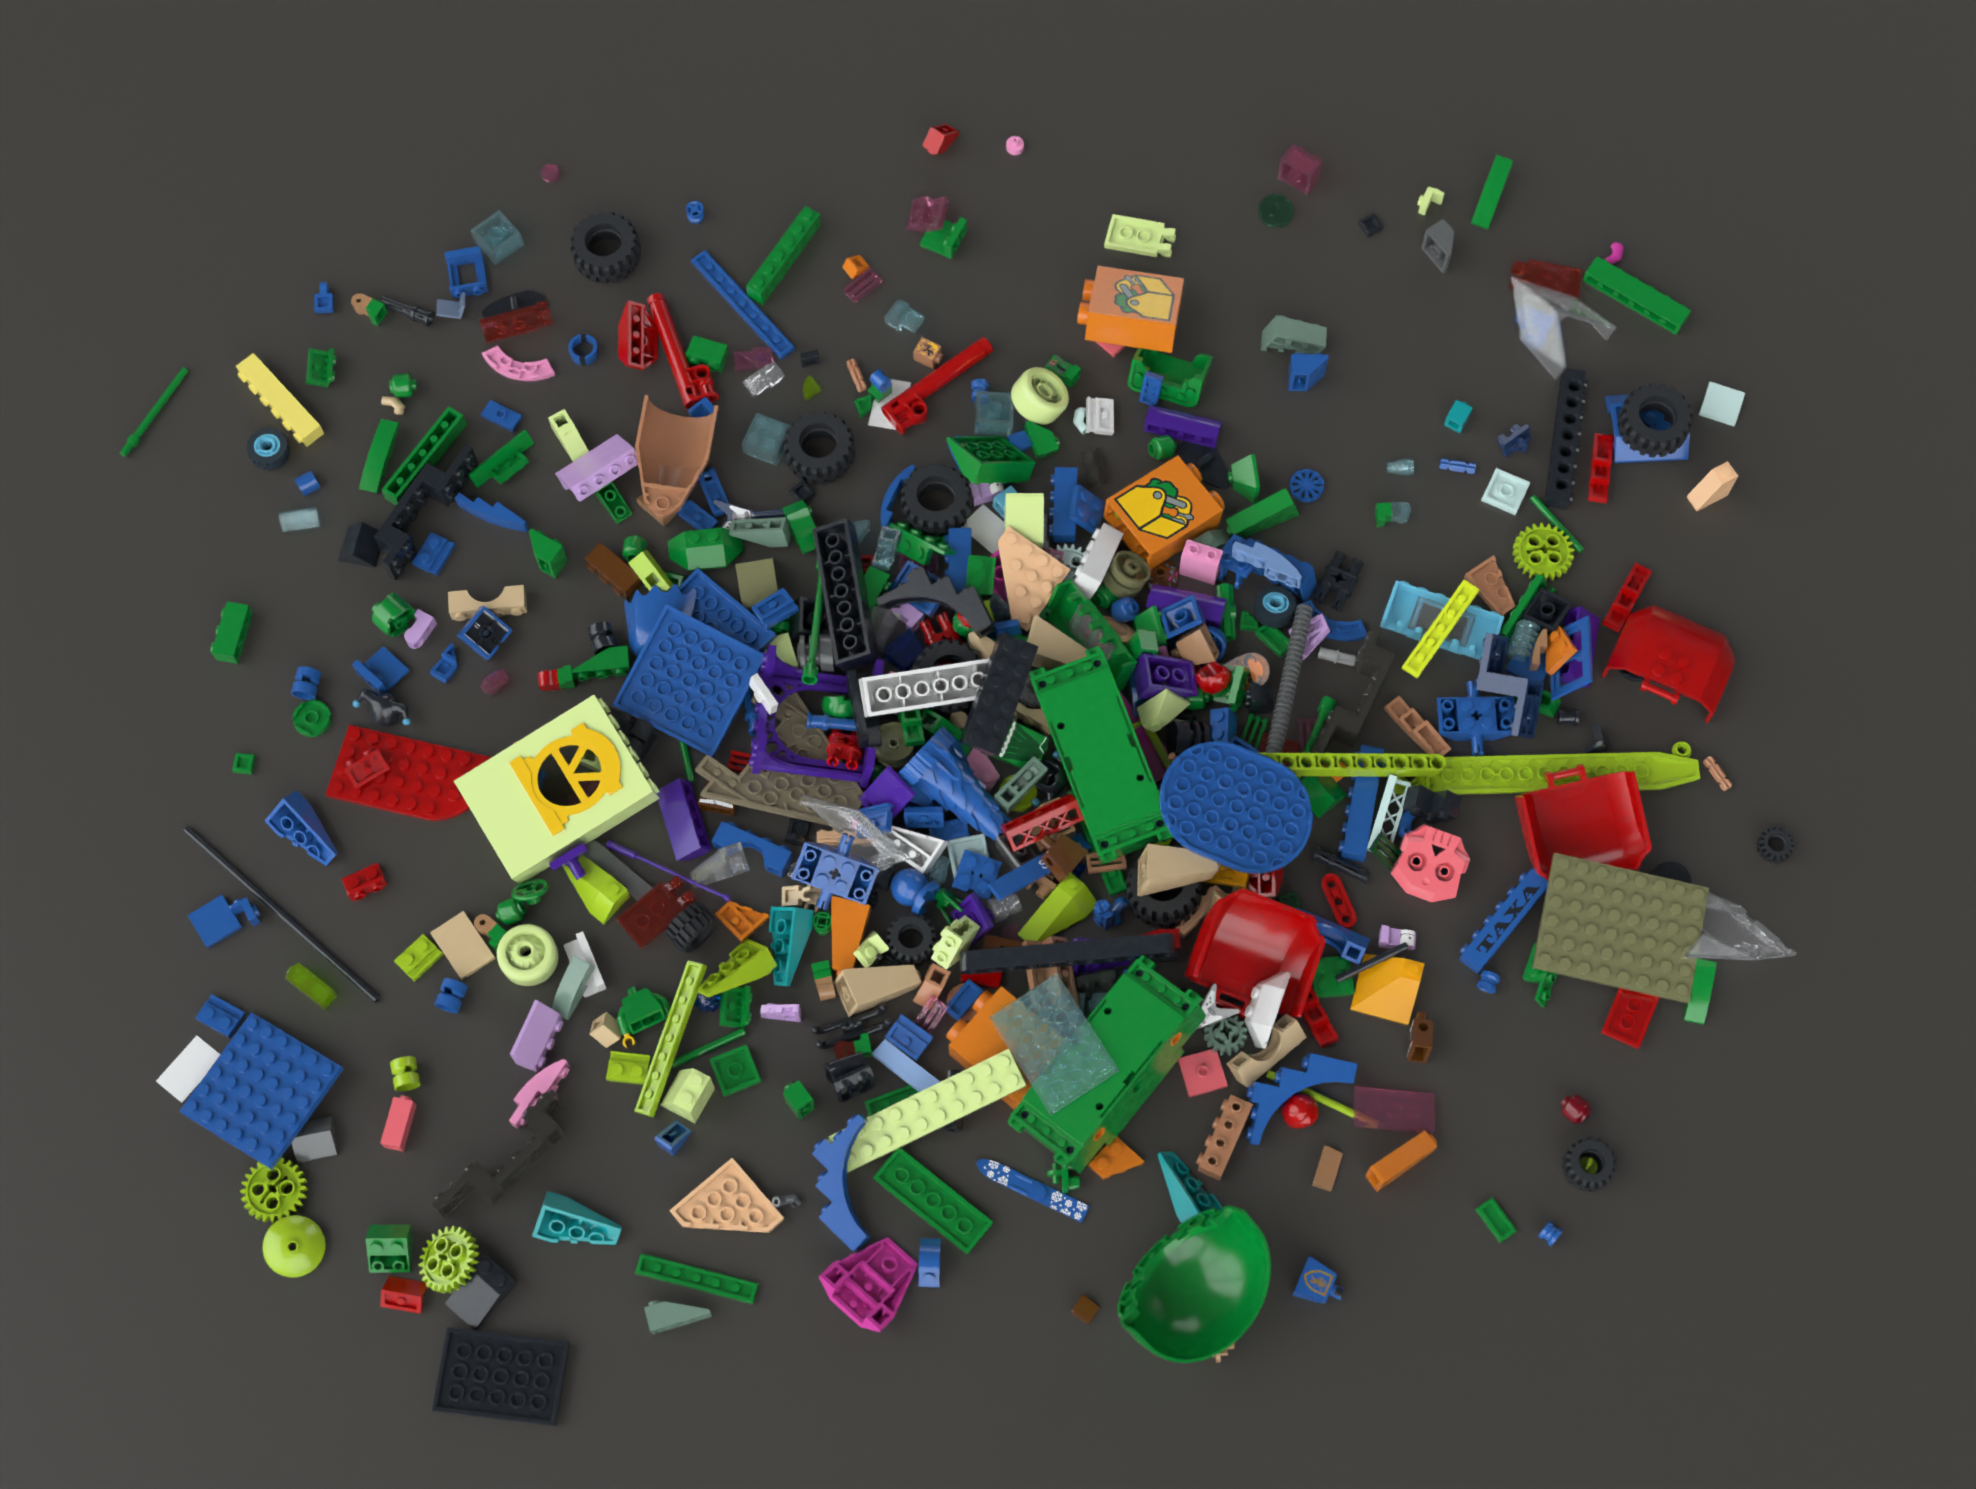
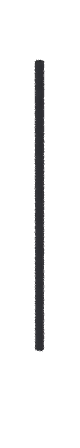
M189 826L184 828L183 832L368 998L374 1003L379 1001L380 997L197 833Z

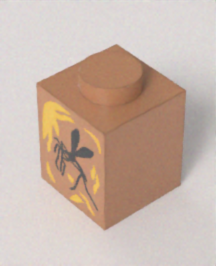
M923 337L913 351L915 361L932 369L936 363L939 364L943 357L941 346Z

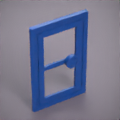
M1588 615L1563 628L1568 636L1581 630L1582 650H1579L1567 662L1574 659L1582 662L1583 676L1561 687L1559 668L1552 676L1550 675L1551 700H1556L1593 682L1591 626Z

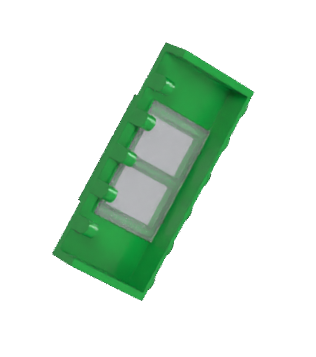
M1072 579L1058 583L1045 608L1047 607L1051 610L1047 620L1053 627L1087 650L1100 646L1118 690L1122 691L1132 675L1137 661L1123 645L1119 635L1091 600L1084 596Z

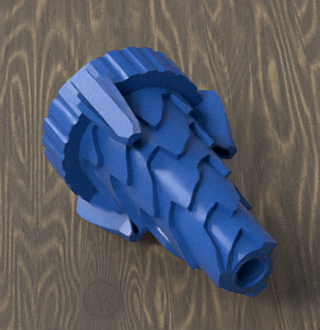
M943 726L898 773L900 778L916 793L910 802L920 807L934 806L933 800H935L946 811L950 810L963 823H969L988 838L996 840L1003 833L1001 825L1012 821L999 807L997 801L985 790L986 786L973 774L974 770L970 767L963 748L957 739Z

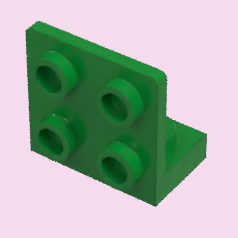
M935 216L923 236L920 246L952 259L967 232V220L960 217L957 223H951Z
M1219 663L1229 669L1231 681L1220 693L1209 694V700L1240 707L1249 669L1239 665L1235 667Z

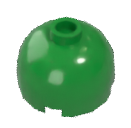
M822 697V711L824 714L829 715V717L853 719L850 699L848 697Z

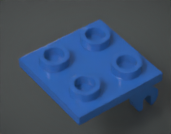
M1233 534L1222 549L1223 554L1219 562L1220 574L1218 580L1223 582V577H1227L1229 569L1236 573L1234 588L1239 589V585L1243 584L1244 578H1247L1254 566L1233 558L1232 547L1235 541L1252 548L1254 543Z

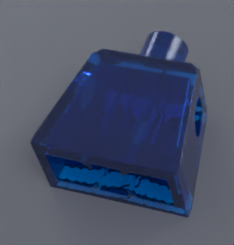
M908 628L882 649V657L901 672L911 671L917 656L924 649L912 630Z

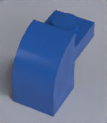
M920 1239L919 1287H939L941 1239Z

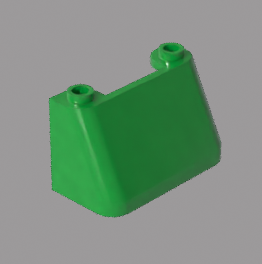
M1138 348L1132 360L1128 386L1132 390L1141 393L1145 373L1149 371L1164 377L1159 399L1185 407H1194L1197 405L1213 356L1198 354L1195 356L1193 363L1159 353V351Z

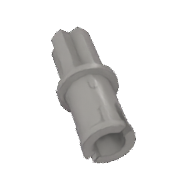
M1320 647L1318 659L1334 662V664L1337 662L1354 666L1356 656L1339 652V649L1336 651Z

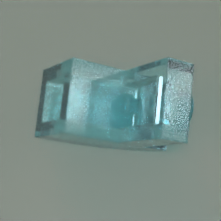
M901 300L895 301L885 315L886 324L898 331L905 327L913 333L917 331L925 320V316L911 309L909 303Z
M886 526L882 527L871 567L890 571L897 557L901 530Z

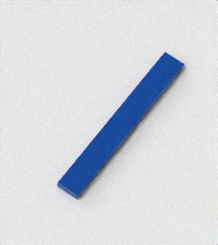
M706 250L691 259V263L780 360L795 350L793 344Z

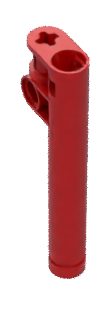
M662 293L650 295L647 298V303L685 408L689 410L704 397L711 403L716 402L720 395L714 390V382L709 367L701 364L690 368L664 295Z
M985 337L977 340V342L881 407L883 415L901 435H904L905 430L910 426L924 423L928 418L927 405L923 400L991 354L993 348L990 342Z

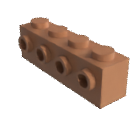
M1230 1095L1229 1100L1224 1099L1220 1108L1223 1111L1221 1118L1216 1117L1212 1126L1215 1131L1213 1135H1208L1204 1144L1207 1149L1204 1154L1200 1153L1196 1164L1199 1165V1172L1220 1181L1253 1104L1233 1095Z

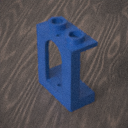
M480 246L444 252L451 286L449 288L453 298H460L462 292H465V296L482 295L489 292ZM475 263L478 282L460 285L457 266Z

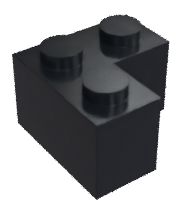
M1416 785L1407 788L1402 809L1410 812L1409 814L1414 817L1423 819L1425 823L1434 825L1438 822H1448V820L1457 819L1462 797L1449 790L1433 792L1422 785Z

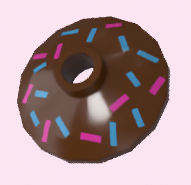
M1169 560L1164 561L1151 570V576L1145 583L1146 588L1150 590L1153 584L1174 588L1179 578L1178 569ZM1162 571L1164 574L1158 575L1157 572Z

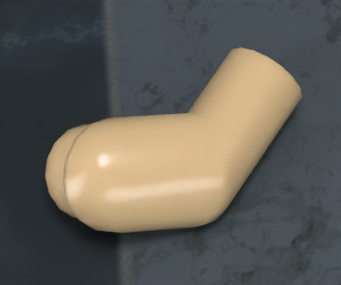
M382 396V405L392 406L395 414L402 415L404 413L405 405L399 398Z

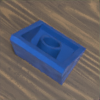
M1194 594L1159 610L1162 613L1161 618L1168 639L1206 621Z

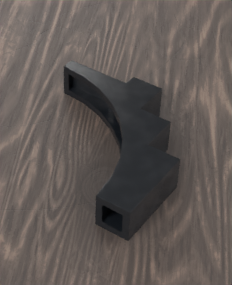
M923 566L914 568L911 573L906 575L909 582L899 584L896 589L885 592L876 599L878 605L884 611L914 602L940 604L963 616L979 638L997 630L979 591L974 586L966 587L959 593L949 576L941 577L936 583H933L928 571Z

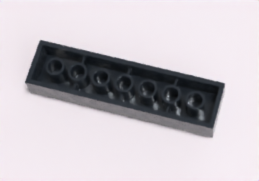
M844 518L812 530L835 665L846 672L875 663L876 659L879 660L856 527L849 519Z

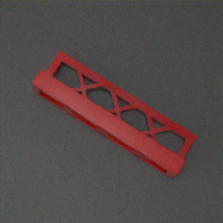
M1069 794L1001 825V829L1006 835L1012 851L1015 852L1041 840L1046 834L1050 836L1084 820L1077 800L1072 794ZM1075 808L1077 817L1072 819L1065 818L1067 812ZM1050 819H1060L1057 826L1053 828L1048 826ZM1033 827H1042L1038 835L1030 834ZM1018 834L1024 835L1022 842L1015 845L1012 837Z

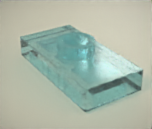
M317 507L284 511L278 514L282 532L320 527Z

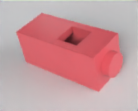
M403 1095L400 1098L393 1097L380 1142L384 1148L404 1152L417 1106L411 1097Z

